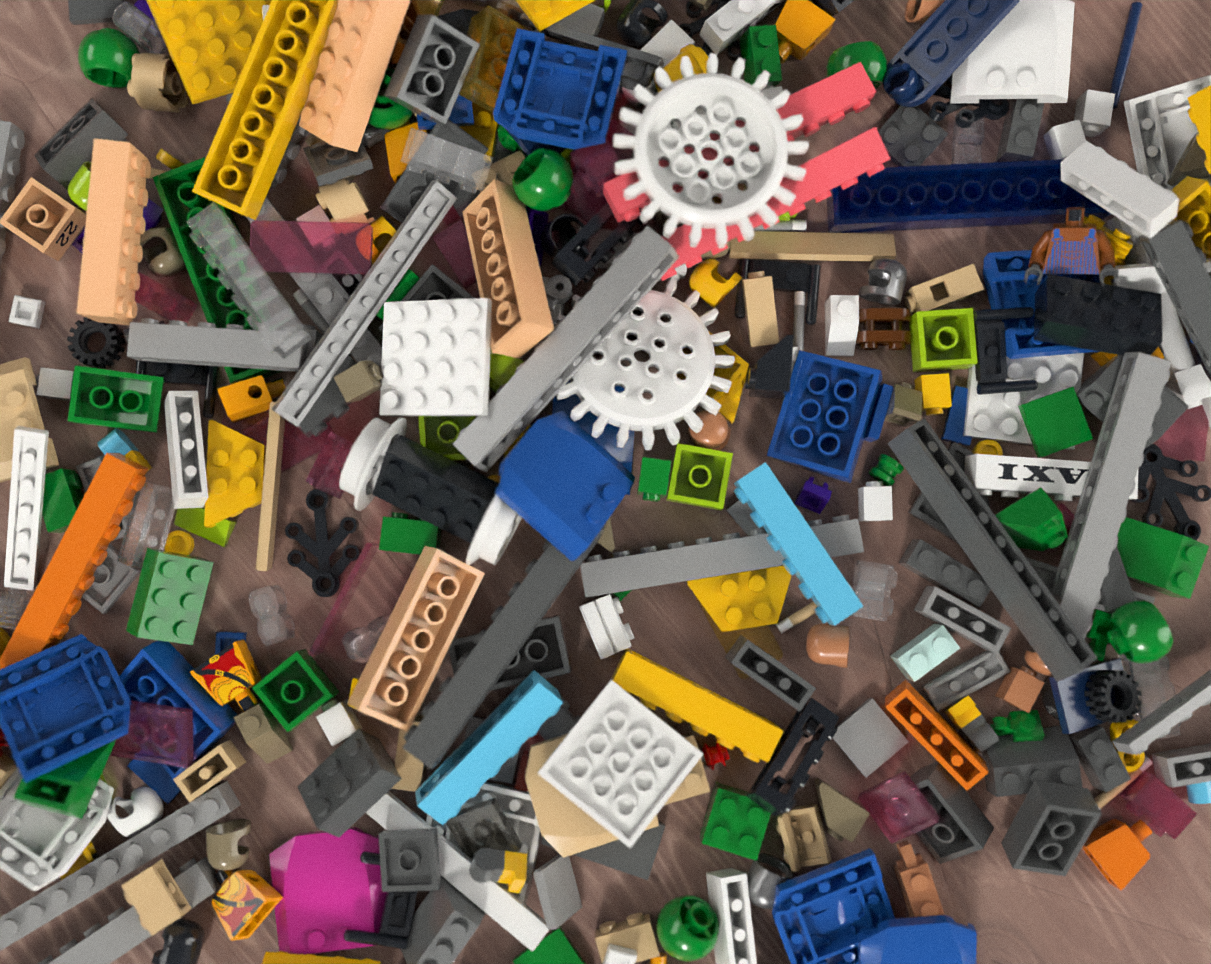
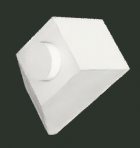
M830 295L826 300L825 356H854L859 326V295Z

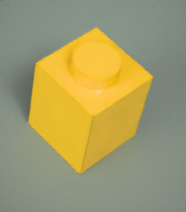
M949 373L920 375L914 379L915 390L922 392V411H926V416L942 415L943 410L952 407Z

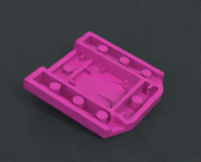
M350 827L340 837L324 831L300 833L269 854L272 887L283 897L275 906L279 951L304 955L376 946L345 941L344 933L347 929L379 933L380 931L379 927L386 892H382L381 867L360 861V855L364 851L380 854L379 836L375 837L367 834L356 827Z

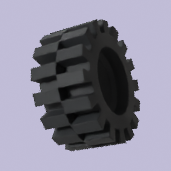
M83 317L84 322L78 320L75 323L78 328L71 327L69 331L74 333L73 337L68 336L67 341L72 343L68 348L74 352L71 355L75 359H78L79 362L101 369L106 368V365H114V359L117 361L121 359L118 353L119 351L124 353L125 348L121 347V344H126V340L121 337L124 334L122 330L118 329L116 324L100 323ZM96 332L103 333L106 338L104 348L99 352H91L88 348L90 336Z
M1103 670L1095 672L1096 675H1091L1089 678L1092 682H1087L1085 685L1090 689L1089 691H1084V696H1089V700L1085 701L1086 706H1092L1089 712L1092 715H1096V719L1103 720L1104 722L1124 723L1134 718L1132 714H1138L1139 710L1136 706H1141L1142 701L1137 700V696H1142L1141 691H1136V687L1139 684L1137 681H1132L1134 676L1127 674L1124 670ZM1112 686L1116 693V700L1114 705L1112 704L1110 699V691Z

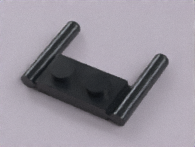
M739 259L738 274L743 277L742 279H747L748 273L764 271L765 276H772L773 291L807 292L805 322L808 325L816 323L820 265ZM742 279L737 284L734 315L738 319H743L746 314Z
M1032 307L974 310L978 362L975 365L976 381H978L976 387L977 394L1036 390L1038 382L1034 379L1006 381L1008 378L1004 322H1002V320L1031 318L1034 315V309Z
M136 360L135 374L164 377V383L205 386L203 416L205 418H212L214 416L219 366Z
M364 851L360 855V861L380 866V854ZM417 891L386 892L379 933L347 929L344 933L345 941L406 949Z

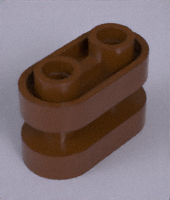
M907 308L859 309V324H863V331L857 332L856 345L861 346V350L866 351L877 350L878 346H888L889 350L906 349V345L911 344V331L902 330V324L911 322V310ZM875 324H891V330H875Z

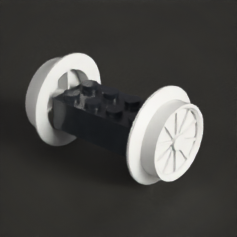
M401 417L392 424L379 418L372 419L353 445L340 477V489L355 496V509L358 511L365 509L376 496L471 543L466 559L467 565H471L479 558L496 565L522 519L518 513L495 494L499 483L406 438L407 420Z

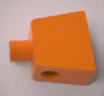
M1112 819L1092 830L1082 850L1111 885L1119 890H1123L1150 859V853L1141 842L1150 836L1152 831L1141 819L1131 827L1117 819Z

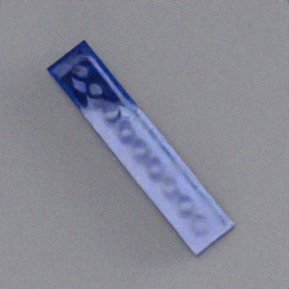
M1064 159L884 167V170L870 177L867 172L857 177L858 183L842 190L841 186L830 190L832 196L826 198L828 233L1065 223L1066 208L1069 207L1085 208L1084 216L1086 218L1089 215H1094L1103 220L1111 215V213L1061 181V162Z

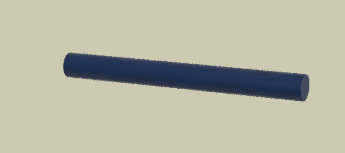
M1133 2L1130 7L1109 92L1115 94L1113 109L1118 107L1143 6L1140 2Z

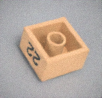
M31 177L0 219V224L42 253L59 261L86 224L87 214Z

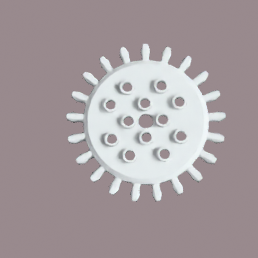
M711 53L706 64L707 74L694 75L688 56L681 59L680 72L683 78L678 81L672 82L667 72L661 66L657 68L655 79L662 91L656 96H653L646 88L638 84L634 89V96L646 106L643 114L623 107L620 112L621 121L637 127L635 136L614 134L613 147L634 150V158L616 162L614 170L615 175L636 172L639 181L624 189L623 196L626 201L634 199L642 193H646L651 200L643 208L640 220L645 223L652 219L658 210H661L670 217L664 225L663 237L669 239L674 234L677 224L681 222L692 226L689 243L690 247L695 248L701 239V228H715V240L718 248H725L728 239L726 227L737 224L739 226L741 235L746 241L753 239L755 235L754 228L748 218L756 213L770 227L774 226L778 217L767 205L771 197L776 198L787 206H791L796 198V195L779 185L782 177L794 181H802L806 174V169L787 164V156L805 154L809 147L808 141H787L786 132L795 130L803 121L802 114L792 115L781 120L777 109L783 107L790 95L787 89L778 93L771 100H768L761 91L766 87L770 73L767 71L762 72L754 84L750 85L740 80L744 72V59L738 58L733 65L731 76L717 74V55ZM701 108L706 114L700 116L696 114L695 110ZM741 120L745 126L737 127L735 121ZM674 121L678 122L680 124V127L678 129H673L670 126V123ZM716 133L720 139L714 141L710 139L709 135ZM756 145L759 151L751 152L749 146ZM690 146L694 149V153L687 154L684 148ZM711 147L716 150L717 158L708 161L702 157L701 151L704 148ZM725 158H730L733 160L734 164L731 166H727L724 164L723 160ZM660 160H666L668 161L669 165L667 167H661L658 164V162ZM704 171L708 174V178L701 179L698 173ZM739 183H744L747 185L748 189L746 191H741L738 189L737 185ZM680 185L683 190L677 193L673 191L672 187ZM718 196L722 199V203L715 204L712 198Z
M673 277L666 284L664 293L649 290L570 378L571 382L565 384L555 395L557 400H561L577 394L582 401L571 411L570 418L574 422L582 418L588 411H591L598 417L593 424L591 436L595 438L600 436L606 424L609 423L620 428L617 434V447H624L628 441L629 430L642 431L645 450H651L654 442L653 430L664 428L667 438L673 446L678 444L680 440V434L675 424L684 419L695 433L702 430L704 424L693 412L698 405L714 415L719 412L721 404L709 397L706 392L708 388H713L728 393L732 381L713 375L714 368H732L735 356L715 355L714 347L728 343L730 333L729 331H723L712 335L709 334L706 326L716 320L719 312L714 308L699 317L692 310L697 305L700 296L697 290L689 294L684 302L672 297L677 288V279ZM576 294L572 297V307L581 298ZM640 310L643 314L636 316L633 311ZM559 314L556 323L565 319L566 316ZM665 316L668 317L670 321L665 323L662 322L660 318ZM634 335L637 339L629 341L627 336ZM657 341L662 342L664 347L658 348L654 343ZM688 348L692 353L684 354L682 349ZM643 350L649 354L650 359L646 362H639L635 359L634 353ZM598 353L601 354L603 358L601 360H596L593 358V355ZM627 360L631 365L624 367L620 362ZM655 367L658 369V372L655 374L651 373L648 368ZM679 373L684 374L686 379L679 380L676 375ZM616 386H622L624 388V392L618 393L614 390V388ZM650 393L652 398L647 400L643 398L642 394Z

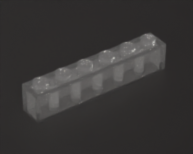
M215 202L186 221L193 231L189 234L199 248L204 247L206 253L203 255L213 269L216 267L221 273L217 277L228 290L230 288L235 293L232 296L233 301L242 311L246 309L249 314L246 320L256 332L261 331L264 336L261 342L271 354L277 352L285 359L312 339L229 217Z

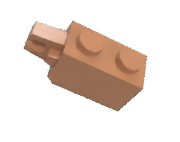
M907 840L896 843L900 860L895 861L896 865L893 866L910 918L945 915L928 864L922 859L920 853L914 854L912 846Z

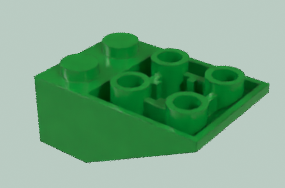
M116 740L26 783L22 778L13 798L29 806L82 819Z

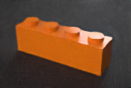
M906 679L885 697V707L966 790H969L989 773L986 761Z

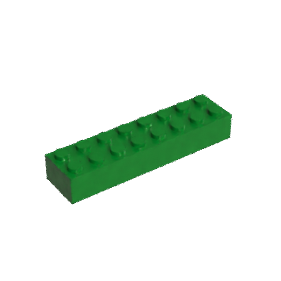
M203 157L152 177L207 323L215 324V328L225 329L227 324L244 326V330H254L255 326L272 328V332H278L232 210L192 192L206 158ZM224 367L231 384L260 375L267 378L282 372L280 370Z

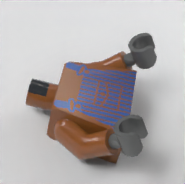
M1066 208V222L1053 224L1052 230H1047L1041 235L1032 248L1029 268L1024 275L1025 283H1027L1028 276L1032 274L1038 277L1037 285L1041 283L1043 274H1100L1102 286H1104V278L1107 275H1112L1115 277V284L1118 283L1119 277L1115 269L1114 247L1106 233L1096 229V224L1084 223L1085 208Z

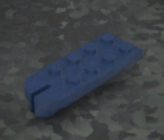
M945 0L887 64L883 88L888 96L904 107L918 106L927 101L1020 1Z

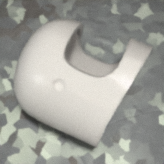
M138 787L132 791L131 799H122L119 796L111 799L107 818L123 836L132 838L161 819L164 811L161 797L152 788ZM115 806H121L129 816L125 818L118 817Z

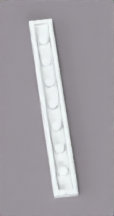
M389 791L366 812L386 830L434 829ZM437 831L440 875L533 952L548 932L546 921L512 892H508V889L501 883L492 881L479 883L473 880L469 874L472 859Z

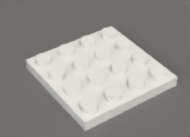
M473 298L384 302L381 365L383 378L381 379L382 386L380 388L379 415L488 416L491 299Z
M1084 353L1009 359L1006 356L1008 378L1006 381L1034 379L1038 382V388L1034 391L978 395L975 365L970 367L963 436L1032 445L1018 406L1070 387H1074L1077 394L1081 388ZM1075 446L1066 448V450L1075 449Z
M611 679L541 767L538 774L631 848L703 753Z

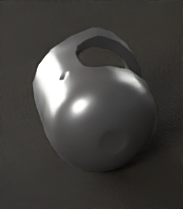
M881 258L875 260L867 270L869 275L868 285L860 288L859 297L885 305L900 304L907 279V270L900 262L893 259Z
M759 854L757 861H753L747 875L750 902L764 909H773L776 885L793 878L790 866L772 855ZM763 862L774 866L784 872L786 877L768 871L759 863Z

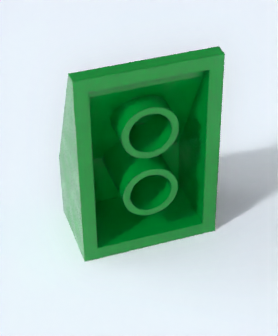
M75 365L67 421L77 424L157 433L164 377Z
M1126 517L1121 523L1117 534V549L1128 579L1171 597L1190 599L1209 546L1184 535Z

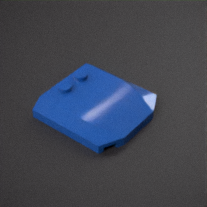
M517 28L493 112L494 121L517 138L573 150L605 143L627 59V50L599 45L598 51L545 41V34Z
M1032 250L992 252L985 256L983 279L991 309L1032 307L1035 313V293L1047 274H1043L1039 285H1037L1038 277L1034 274L1028 276L1027 283L1024 282V275L1029 268ZM1052 274L1100 283L1099 274ZM1034 315L1031 318L1002 320L1005 326L1006 356L1009 359L1100 352L1034 340Z
M560 411L536 420L500 464L499 473H501V477L495 494L569 560L573 561L592 543L634 484L635 476L564 411Z
M82 634L0 669V726L25 783L129 733L131 700L107 651L88 641Z
M871 848L776 885L772 916L791 964H858V934L864 932L867 935L879 929V923L888 919H895L881 879L883 877L878 862Z
M946 915L888 919L878 924L879 929L867 935L864 932L858 934V964H976L977 932L974 925L967 923V926L955 922L954 918Z

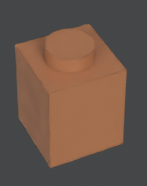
M1021 666L1020 669L1010 667L1011 672L1005 675L995 697L1019 710L1029 713L1044 682L1036 678L1038 673L1025 666Z

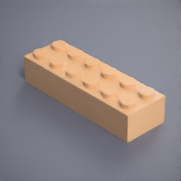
M338 0L333 22L329 27L328 37L323 52L320 55L314 79L310 85L309 95L301 112L300 127L330 145L358 152L410 0Z
M94 139L77 314L100 323L130 325V322L137 315V303L134 300L135 290H138L140 286V276L137 273L138 262H141L143 257L140 239L146 227L143 208L148 203V191L145 188L146 178H149L151 175V164L148 158L130 142Z
M494 179L463 211V217L480 298L492 300L491 351L492 353L520 359L553 331L554 326L525 204L516 196L513 185Z
M425 546L356 684L348 704L358 711L408 732L485 573L439 549Z

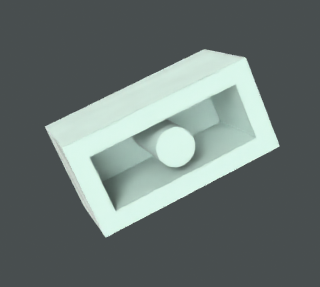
M934 623L890 657L906 679L915 682L959 650L960 647L944 625Z

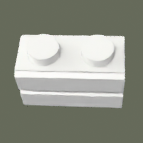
M607 594L579 606L600 659L632 647L630 640L634 639V635L629 623L623 625L619 614L624 611L618 597L612 599L611 594Z

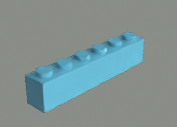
M766 462L734 483L736 486L734 493L742 504L747 502L753 511L750 513L752 520L759 528L764 527L769 535L766 537L767 542L775 552L779 550L785 560L782 563L791 576L794 574L801 582L798 585L800 591L806 599L812 598L817 606L814 611L823 623L828 622L829 625L835 626L863 607Z
M533 670L415 791L417 807L442 825L450 818H454L459 813L461 806L469 798L475 797L480 791L481 786L499 772L504 762L509 757H514L520 750L521 745L529 737L536 735L541 725L559 711L563 701L558 689Z

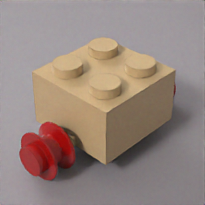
M693 732L681 734V736L698 748ZM717 739L716 745L713 747H709L704 743L702 748L703 756H701L664 805L710 792L703 765L706 763V766L712 771L717 763H721L726 767L725 761L730 760L727 747L718 743Z

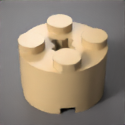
M135 53L132 57L133 67L131 80L127 84V90L131 97H135L138 105L144 110L180 112L179 108H185L189 96L171 55Z
M349 177L340 179L333 184L318 186L320 192L315 194L323 210L328 208L333 218L330 219V223L337 235L343 233L346 237L375 221L374 216L368 218L366 213L371 209L356 182L349 183L347 179Z

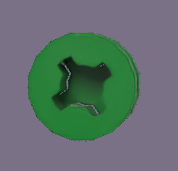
M881 453L878 457L877 465L871 467L868 473L877 481H883L884 485L893 486L895 483L894 478L897 474L903 472L904 467L895 459Z

